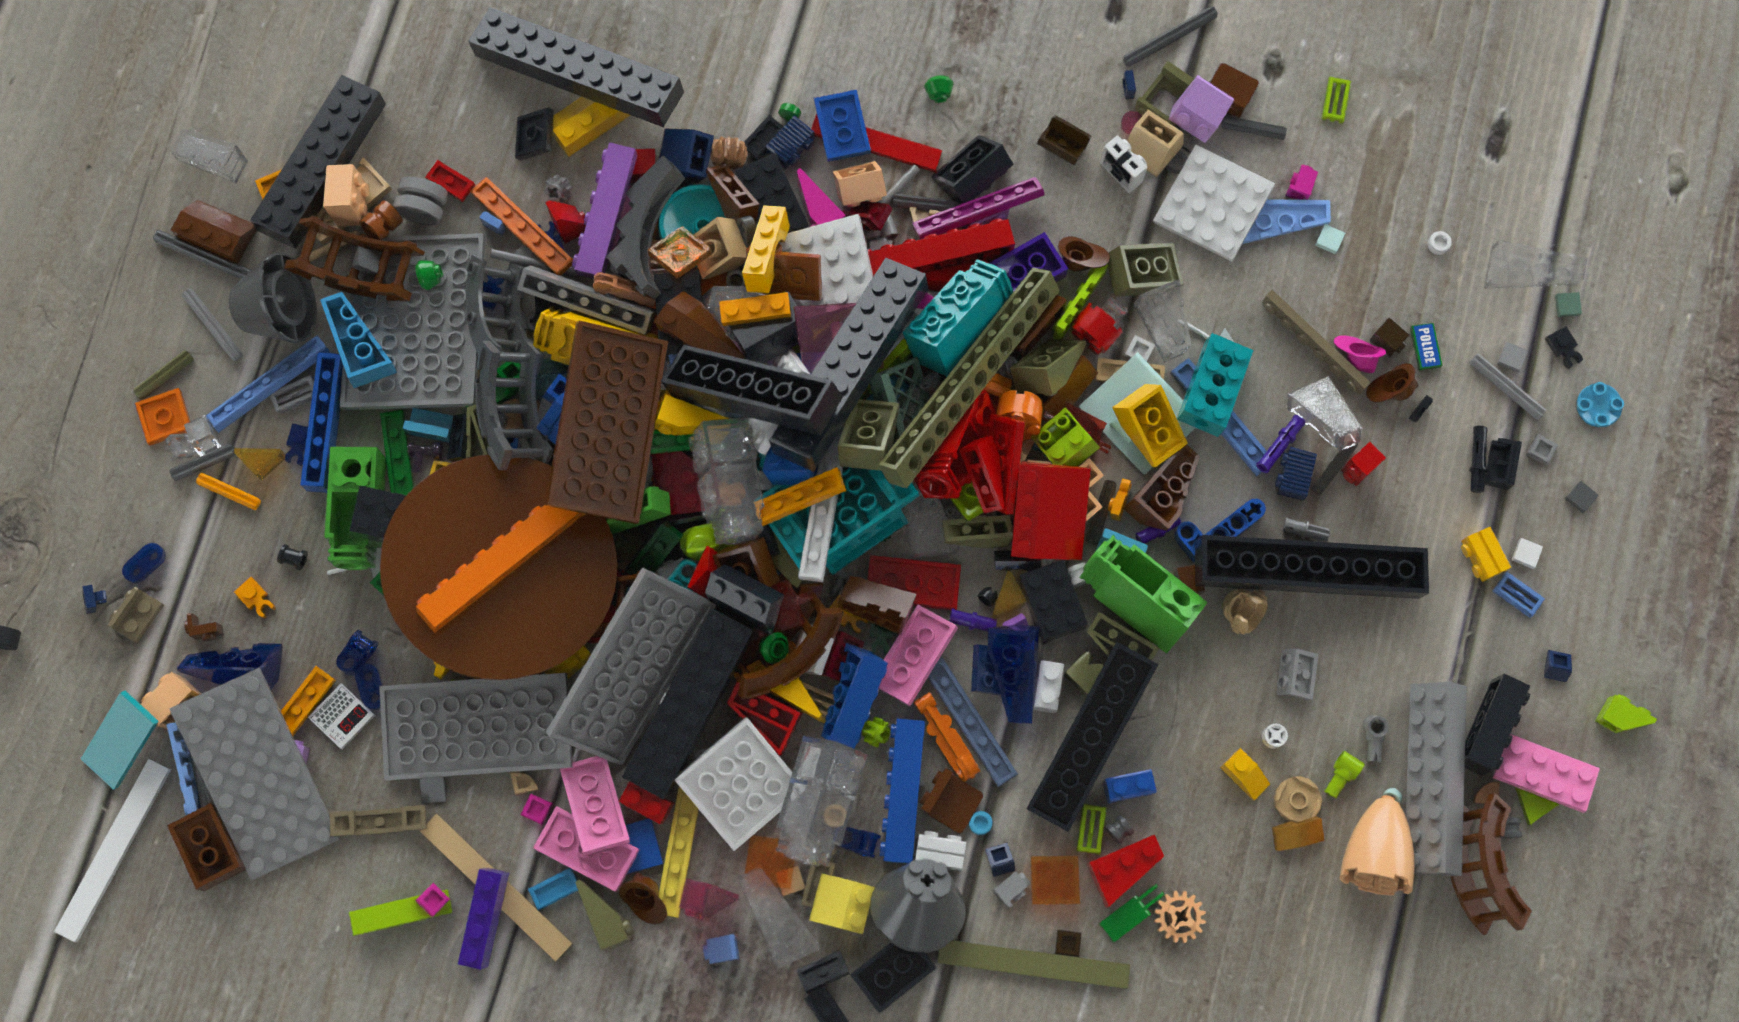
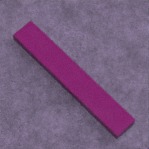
M1033 177L912 223L913 229L919 240L924 239L925 236L930 234L940 235L951 229L962 227L1045 196L1044 189L1037 178Z

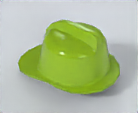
M712 522L687 529L680 540V547L683 553L688 558L699 562L706 546H710L716 552L733 546L735 544V533L725 523Z

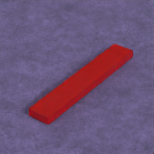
M816 113L811 129L815 132L816 137L822 138ZM866 127L872 154L936 172L942 150Z

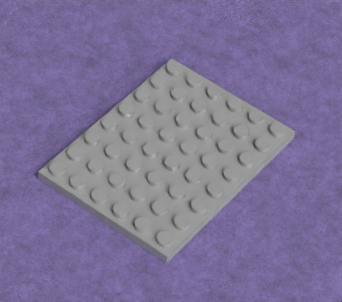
M484 233L385 237L382 241H411L416 243L419 249L425 251L424 256L411 257L403 282L404 289L412 293L410 301H387V296L377 295L376 299L350 293L348 301L382 347L385 354L392 361L397 373L353 388L343 365L340 408L342 410L466 407L475 405V383H477L478 375L476 368L479 354L473 344L469 327L466 323L467 265L471 260V255H476L485 260L486 236ZM352 245L351 266L358 247ZM369 250V251H371V252H374V253L378 254V255H379V261H380L382 252ZM391 254L382 284L394 282L402 255ZM420 260L434 261L436 265L439 264L442 268L443 277L440 278V283L431 290L423 289L417 279L415 265ZM361 271L358 275L359 280L371 282L375 275L370 276Z

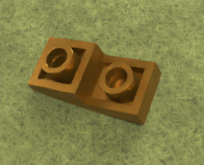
M1317 816L1298 823L1289 821L1272 827L1275 850L1277 851L1304 847L1325 841L1322 818Z

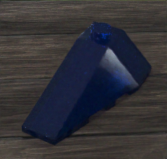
M1009 625L988 628V655L995 671L994 675L1000 688L1001 699L1008 722L1032 724L1039 626Z
M258 643L253 644L252 649L240 650L239 647H233L230 651L220 654L216 650L189 654L177 667V671L222 685L260 668L270 690H272L279 680L283 646L282 644Z

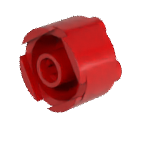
M1088 303L1071 323L1072 335L1078 340L1082 341L1084 339L1090 344L1088 348L1096 355L1105 353L1123 333L1121 327L1117 330L1113 326L1116 321L1100 307L1096 306L1093 309L1092 303Z

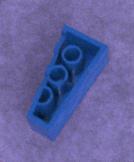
M846 643L844 651L848 652L845 663L841 662L840 664L841 680L838 685L834 686L832 693L833 700L835 701L834 706L831 705L828 708L821 736L831 744L854 750L856 744L861 739L864 723L870 716L872 703L878 696L881 680L887 673L888 663L870 650Z

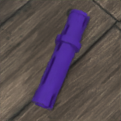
M1294 415L1287 426L1279 431L1277 439L1256 464V467L1261 472L1268 473L1288 445L1293 444L1296 440V435L1306 423L1301 416Z

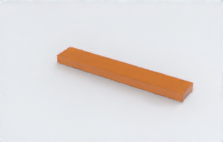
M487 177L470 191L490 213L501 220L504 226L554 274L561 276L572 266L573 259Z

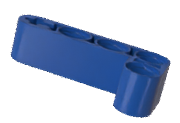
M1257 498L1249 500L1205 535L1218 533L1221 536H1240L1265 514L1266 507L1264 502ZM1256 508L1257 513L1251 514L1248 518L1245 516L1250 509ZM1231 520L1240 522L1241 529L1233 528ZM1187 521L1178 526L1174 533V539L1189 559L1195 563V540L1203 534L1195 524ZM1182 529L1190 531L1191 538L1186 539L1182 537L1180 531Z

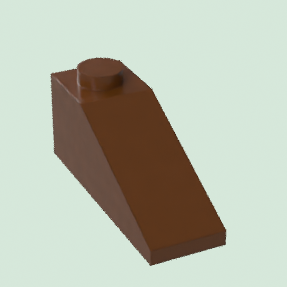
M726 164L707 168L706 173L725 217L735 219L737 222L738 218L751 216L756 224L759 203Z

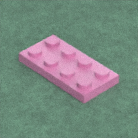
M917 605L907 621L902 634H899L884 658V661L888 663L887 673L881 680L878 689L910 707L956 633L957 625Z
M1512 735L1510 745L1507 749L1504 748L1502 752L1503 762L1498 770L1495 769L1493 778L1585 813L1600 768Z
M594 756L572 762L573 767L560 768L583 856L630 843L607 760Z
M557 806L533 849L616 893L640 851L638 848L626 843L583 856L572 814Z

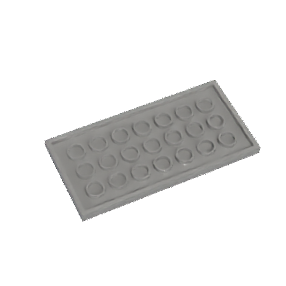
M642 567L548 727L546 734L549 737L622 766L688 654L710 610L714 609L716 604Z
M260 668L170 708L171 714L251 880L341 839L340 836H330V814Z
M567 673L532 675L506 680L473 679L380 686L384 781L573 767L572 746L546 734L548 727L568 695Z

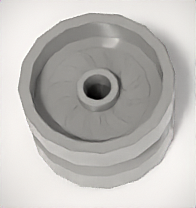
M402 177L397 189L400 195L396 196L393 207L406 220L423 225H439L443 215V210L440 207L446 204L448 191L441 185L426 179Z

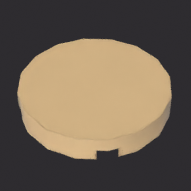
M1297 776L1288 778L1280 783L1275 791L1274 803L1277 812L1282 818L1288 822L1298 823L1315 817L1319 813L1322 797L1314 782L1308 778Z

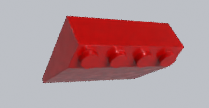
M1025 461L1020 463L1011 556L1032 559L1082 560L1091 468Z

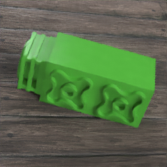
M330 447L324 537L331 546L328 549L330 553L328 561L336 568L346 570L375 568L374 560H376L374 552H376L377 547H381V542L349 536L359 486L385 491L386 457L377 447Z
M1114 535L1100 545L1083 567L1084 571L1079 577L1084 579L1087 584L1093 586L1092 588L1096 590L1093 595L1095 598L1166 654L1208 603L1135 544L1129 548L1127 545H1123L1122 541H1118Z

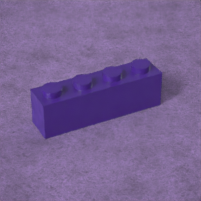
M488 867L479 869L458 965L479 970L489 967L510 872Z

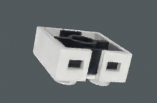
M1117 135L1104 146L1100 164L1130 194L1142 184L1148 166L1142 156L1131 152L1132 148L1128 141L1121 139Z

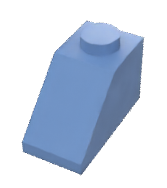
M731 934L706 939L707 945H703L705 960L709 959L710 964L740 960L736 935Z

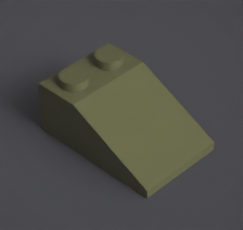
M1174 242L1120 245L1109 252L1108 270L1115 297L1134 296L1184 285Z
M1049 339L1010 367L1017 392L1024 393V391H1028L1033 394H1044L1045 396L1055 395L1059 389L1066 385L1086 346V342L1081 340Z
M859 399L846 420L838 443L840 466L882 471L878 464L893 446L900 407L899 403Z
M581 880L576 881V886L600 949L608 951L632 941L631 935L635 933L630 920H625L620 913Z

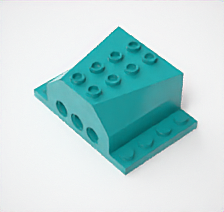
M843 467L842 478L846 491L838 494L826 567L832 575L909 523L901 509L920 496L912 483L906 489L890 484L882 471ZM775 485L753 502L794 485ZM811 506L769 523V526L799 570Z

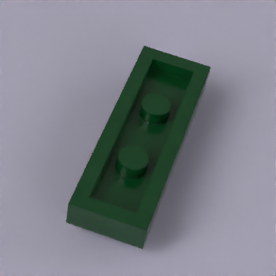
M665 521L626 572L629 575L637 574V571H640L643 567L655 573L684 535L669 522Z

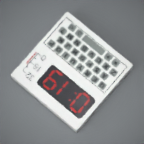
M341 683L308 718L343 750L376 715Z

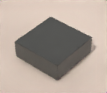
M1579 481L1565 499L1580 512L1584 513L1599 495L1584 482Z

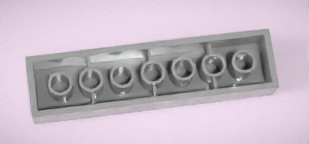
M1454 682L1410 684L1406 819L1413 841L1414 874L1462 876L1467 686Z

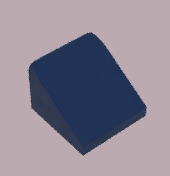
M1548 650L1544 678L1567 682L1572 673L1571 654Z
M1008 843L985 849L993 877L1015 871V863Z

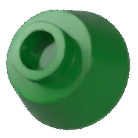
M934 76L926 81L924 89L929 98L935 103H944L951 97L954 82L948 76Z
M420 260L415 265L417 279L423 289L431 290L440 283L443 271L439 264L436 265L434 261Z
M778 632L765 635L759 642V653L766 662L770 664L778 663L788 654L789 643L786 636Z

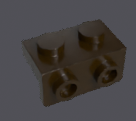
M1053 115L1048 127L1039 137L1037 144L1075 166L1085 152L1092 136L1057 115Z

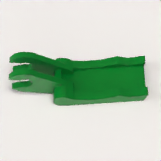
M1157 884L1153 885L1139 897L1135 895L1099 923L1113 943L1151 915L1147 908L1163 897L1164 893L1161 892L1146 905L1141 900L1158 887Z

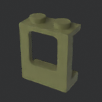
M1167 61L1160 75L1145 94L1137 99L1135 109L1140 116H1143L1147 110H1150L1175 127L1176 124L1169 120V116L1151 105L1150 102L1161 89L1168 91L1179 99L1194 78Z

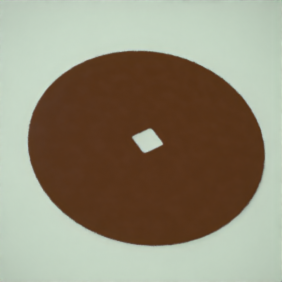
M490 455L466 458L453 462L427 476L410 491L396 509L389 522L381 549L380 575L383 594L388 609L399 629L429 659L454 672L481 679L506 680L532 676L546 671L574 655L589 641L603 622L609 610L617 580L616 548L606 518L585 514L515 569L514 573L505 577L436 633L430 629L416 612L417 601L427 593L431 595L437 590L436 586L446 578L450 580L456 575L455 571L463 564L468 566L474 561L473 558L482 549L487 551L493 546L492 542L502 534L506 536L511 532L510 529L519 520L524 522L530 517L529 513L537 506L543 507L546 504L552 466L531 458H512L507 470H499Z

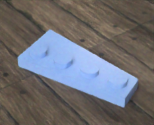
M1267 199L1242 244L1329 224L1331 222L1330 200Z
M176 722L166 725L180 779V788L185 800L184 812L185 815H188L200 809L201 805L190 751Z

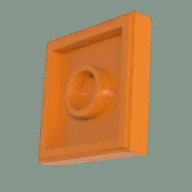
M179 388L135 402L149 446L193 431L184 398Z

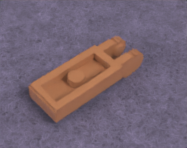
M597 272L594 275L593 290L595 292H599L602 295L610 293L617 298L629 299L643 306H654L656 299L654 300L649 295L643 296L635 288L636 282L634 283L629 279L603 272Z

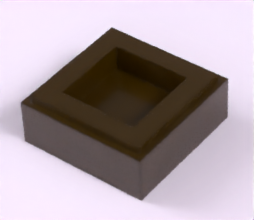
M1057 930L1055 954L1079 957L1082 933Z

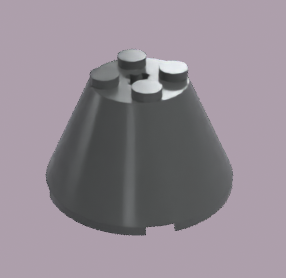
M928 859L913 860L909 864L895 868L886 873L877 882L872 893L870 911L875 926L890 939L889 942L904 950L925 953L942 949L959 935L964 924L965 904L963 897L947 871L946 865L941 862Z

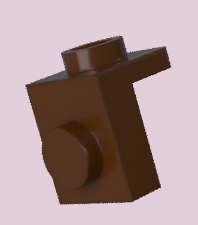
M193 613L187 614L184 627L186 633L193 639L212 641L217 639L216 636L224 635L223 626L217 622L199 625L196 615Z

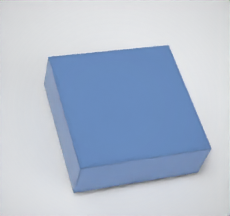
M486 211L479 217L483 226L500 236L506 231L503 222Z

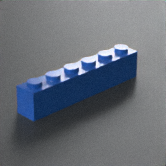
M318 352L300 484L309 492L327 493L330 447H336L341 410L340 395L343 363L340 354Z
M897 718L896 724L891 726V738H895L894 748H889L888 761L893 762L892 771H887L886 785H891L890 795L885 794L884 809H888V818H883L882 832L886 833V842H881L880 856H884V862L909 864L913 861L925 721Z

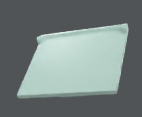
M1137 352L1090 395L1079 408L1128 460L1145 475L1153 467L1123 430L1112 407L1144 384L1162 386L1176 418L1183 399ZM1178 421L1185 437L1196 429L1193 426Z

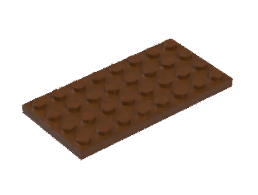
M580 320L576 322L545 506L634 524L639 523L668 341Z

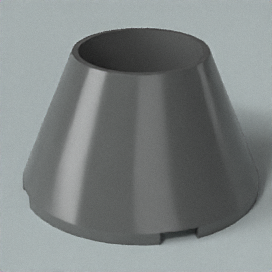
M285 253L271 254L231 288L228 299L231 316L235 324L244 332L290 343L305 341L310 337L311 333L309 331L311 326L316 324L317 317L316 298L310 280L284 269L286 260H294L293 257Z

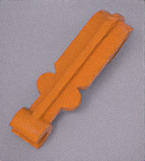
M930 692L914 701L913 704L921 715L924 714L929 722L926 727L928 735H937L935 742L956 775L963 782L975 778L976 774L981 772L956 729L949 728L952 724L951 717L939 713L936 708L937 703Z

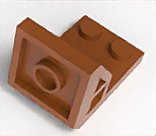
M778 243L774 257V279L770 292L748 293L753 296H763L788 291L793 299L820 301L822 299L821 255L782 252V245ZM750 244L749 247L746 249V259H747V256H748V253H749L751 244Z

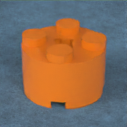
M1017 390L1005 392L999 397L996 414L1025 422L1023 442L1024 440L1031 439L1032 435H1038L1041 430L1043 413L1042 400L1037 395L1028 391H1024V394H1016Z

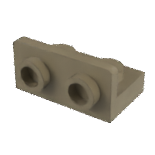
M134 587L125 594L124 602L120 608L111 614L108 626L138 643L164 604Z

